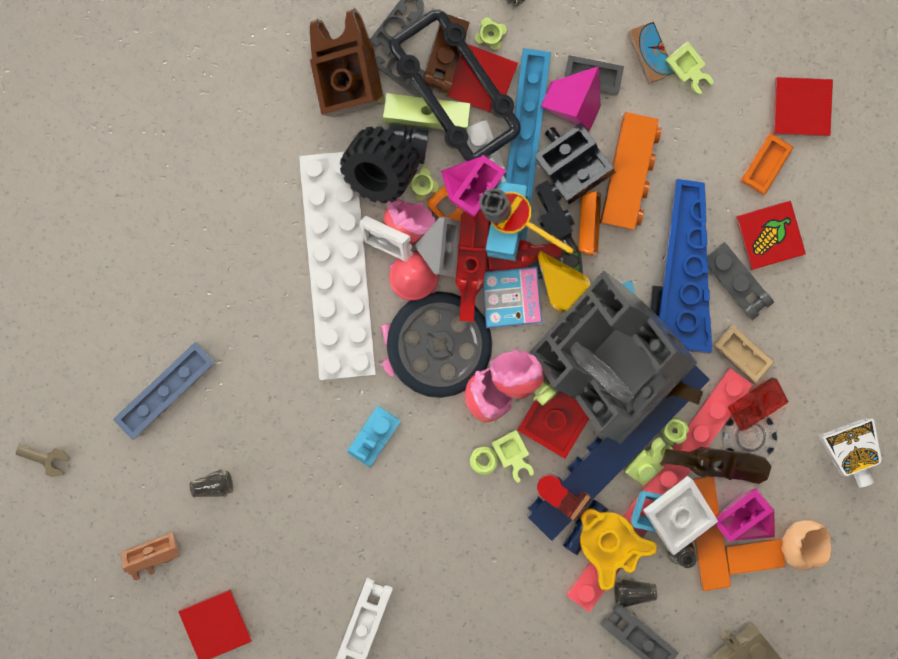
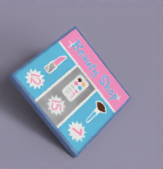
M537 267L485 272L483 298L486 328L542 323Z

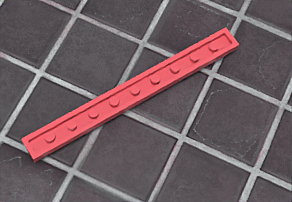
M728 368L689 422V432L686 434V440L681 444L674 443L672 448L687 452L700 447L708 448L753 384L731 368ZM661 461L664 468L641 491L663 495L686 478L691 470L687 467L666 464ZM638 495L631 503V505L628 507L626 512L623 514V517H625L631 525V516ZM645 499L640 515L646 516L643 510L652 504L654 500ZM633 526L635 532L642 538L648 532V530ZM591 562L588 563L566 594L567 597L588 612L592 610L605 592L598 585L597 569Z

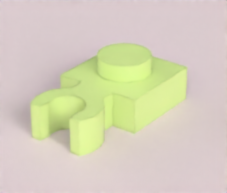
M689 42L684 43L665 59L682 82L690 78V86L695 93H702L698 86V82L701 79H705L710 85L714 83L709 74L700 71L706 64Z
M516 429L491 442L504 468L512 464V475L516 482H521L518 476V471L521 468L527 469L531 476L534 475L531 465L522 459L528 456L529 453Z
M658 437L653 441L648 452L642 449L624 467V470L629 476L645 486L664 468L661 461L663 460L665 449H674L670 444L666 445L661 437Z

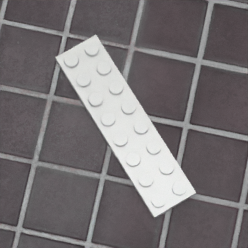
M344 152L299 156L320 380L376 375L365 250L360 221L362 220L360 196L357 191L354 192L350 188V184L344 181L345 175L341 174L340 159Z

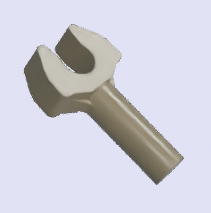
M19 444L15 453L18 456L43 464L46 470L45 474L51 477L65 474L64 470L53 466L55 458L63 461L70 460L66 452L59 448H54L50 453H44Z

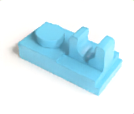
M377 406L347 450V453L370 467L401 420L380 406Z

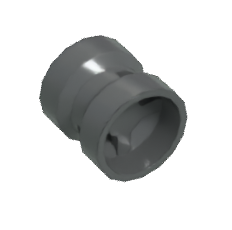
M491 188L482 194L479 205L486 219L494 224L505 222L512 213V207L507 195L497 188Z

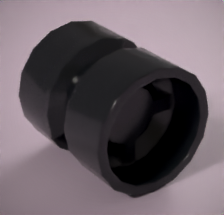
M390 123L389 129L394 130V133L397 135H402L404 140L412 145L411 150L416 152L418 163L424 164L429 128L413 126L409 130L404 124Z

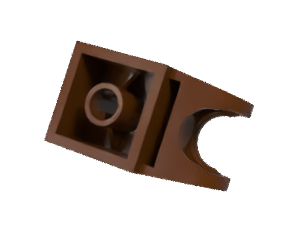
M352 8L346 11L345 29L337 39L331 38L322 20H312L310 22L312 55L310 64L321 115L335 118L385 104L374 49L358 10Z

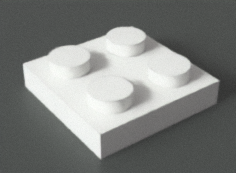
M688 476L643 510L668 551L673 555L718 522L696 484Z

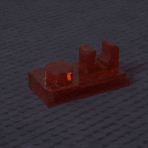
M770 378L729 405L728 409L739 430L743 431L789 403L777 378Z

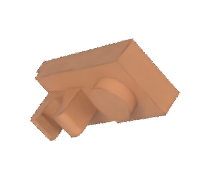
M173 532L121 552L123 570L125 573L131 574L134 580L140 579V570L147 569L149 574L152 575L154 574V566L168 563L180 556L178 542Z

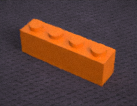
M629 112L623 114L612 163L616 173L609 177L600 224L630 231L635 230L636 225H641L644 209H639L641 199L647 198L650 182L646 181L648 170H653L656 154H651L653 144L659 143L662 127L658 126L659 119Z

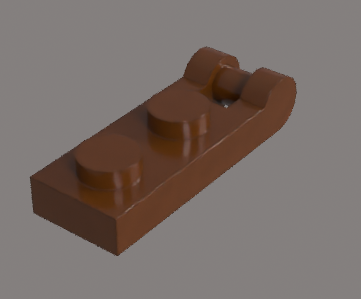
M447 14L453 23L462 25L467 34L470 22ZM439 23L423 79L429 88L438 89L439 93L448 96L460 53L456 47H449L444 43L442 37L444 29ZM434 72L443 73V79L435 77Z

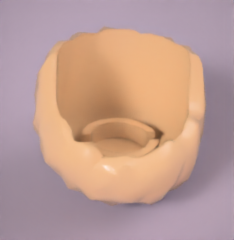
M803 520L793 523L782 537L783 545L781 550L784 553L785 561L796 570H809L828 564L831 553L830 534L827 531V527L819 522Z

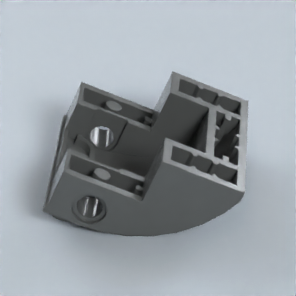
M605 271L596 278L529 352L540 362L543 373L552 386L575 398L598 432L620 444L697 364V361L671 329L642 300Z

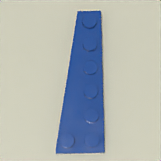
M676 179L658 317L671 329L688 351L711 354L712 335L709 310L710 290L708 287L709 267L707 262L705 183Z

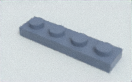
M195 342L113 420L132 440L135 439L201 377L215 361Z

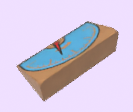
M654 21L629 30L628 35L649 84L675 74L665 61L669 56Z

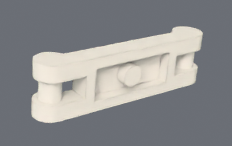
M366 578L336 659H345L346 655L355 659L367 658L393 587L388 585L383 587L375 584V580ZM369 594L380 597L377 605L367 601Z

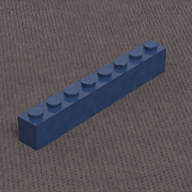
M695 365L682 379V383L701 390L710 379ZM678 396L664 398L621 444L606 436H603L601 439L598 436L595 437L586 447L589 452L582 459L577 456L567 466L569 472L562 479L558 476L561 484L569 491L557 508L538 496L527 507L530 511L527 517L553 541L572 521L570 517L586 497V493L590 495V498L581 511L689 401Z

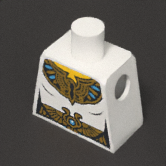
M866 417L818 435L820 442L841 476L846 477L854 474L858 488L875 483L870 468L881 464L882 460L873 418Z

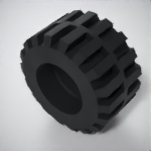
M370 126L365 130L359 131L340 159L341 174L345 175L344 181L350 184V188L354 192L357 191L362 198H369L370 201L375 203L376 201L380 203L394 202L402 196L417 172V154L411 150L412 145L406 142L402 135L395 134L394 130L389 128L384 130L381 126H377L374 129Z

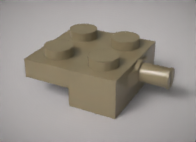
M752 623L737 636H734L730 630H725L724 632L730 639L722 632L720 638L726 645L709 658L781 659Z

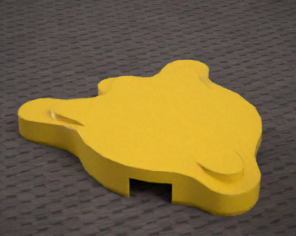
M587 509L581 515L582 531L580 546L588 561L596 567L598 585L602 590L607 591L614 587L618 568H623L627 573H633L641 557L652 556L657 551V545L653 540L639 536L629 521L619 514Z

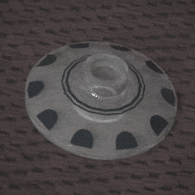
M747 408L733 413L722 429V443L724 449L728 451L750 453L768 458L777 445L778 432L775 423L766 413L757 409ZM749 432L756 434L755 441H747L746 436Z

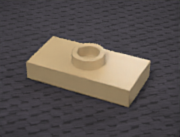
M733 325L714 344V347L754 383H757L775 363Z

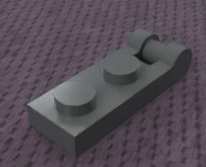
M725 242L707 255L710 271L751 320L759 316L758 312L765 306L768 308L774 303L770 295L761 287ZM754 292L758 298L750 304L746 297Z
M618 602L612 608L614 612L609 618L605 617L600 623L602 627L641 659H675L679 654L677 650ZM622 618L628 622L623 631L617 627Z

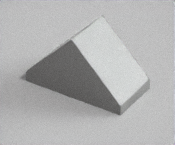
M439 217L414 246L434 274L456 278L460 221Z

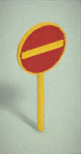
M505 192L511 204L512 213L505 222L500 224L492 223L498 231L505 234H514L528 227L570 254L574 252L571 247L529 222L531 207L523 195L516 192Z

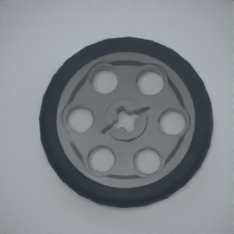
M436 291L425 298L410 300L393 318L388 331L387 352L394 373L404 385L414 392L427 397L444 398L466 391L468 381L475 375L476 371L486 370L491 358L490 328H486L485 316L476 305L474 322H466V328L462 332H455L452 329V319L460 316L461 296L457 294ZM431 309L439 314V321L434 326H429L424 321V314ZM410 330H415L420 335V341L416 346H409L405 342V335ZM428 333H430L433 338H437L439 340L445 338L446 341L444 342V346L446 347V350L452 354V356H450L446 351H442L440 349L434 351L433 348L435 347V343L433 342V339L428 336ZM464 343H470L474 347V354L469 359H464L459 354V348ZM418 357H424L428 361V369L424 373H417L413 369V362ZM446 363L452 364L455 368V375L448 380L440 375V369Z

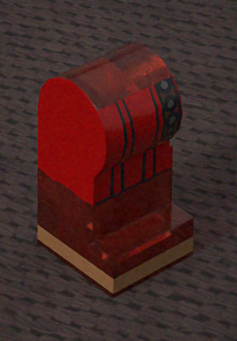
M552 473L542 475L537 481L539 495L574 521L591 499V496L582 489L577 495L563 486L560 479Z

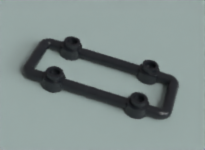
M433 9L397 32L391 38L389 46L392 54L398 61L396 65L397 73L402 78L410 79L445 130L444 140L449 148L458 149L466 161L476 159L482 155L489 157L514 140L521 131L520 122L513 113V99L498 91L465 42V28L460 24L453 23L444 11ZM436 20L444 29L442 35L444 43L449 47L457 48L492 100L490 109L493 115L498 118H504L510 127L475 153L467 144V131L461 126L454 125L420 75L419 60L413 55H407L401 47L403 42Z

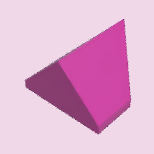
M599 66L551 81L540 107L576 126L581 123L587 131H590L601 107Z
M484 155L441 170L450 201L473 217L481 210L479 204L482 194L486 190L496 188L506 172L505 169Z
M757 488L739 494L716 516L718 522L715 525L730 543L735 540L775 537L774 509Z

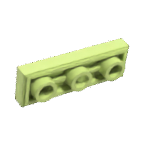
M386 94L383 122L444 130L423 98ZM438 100L454 125L461 126L467 131L470 103Z

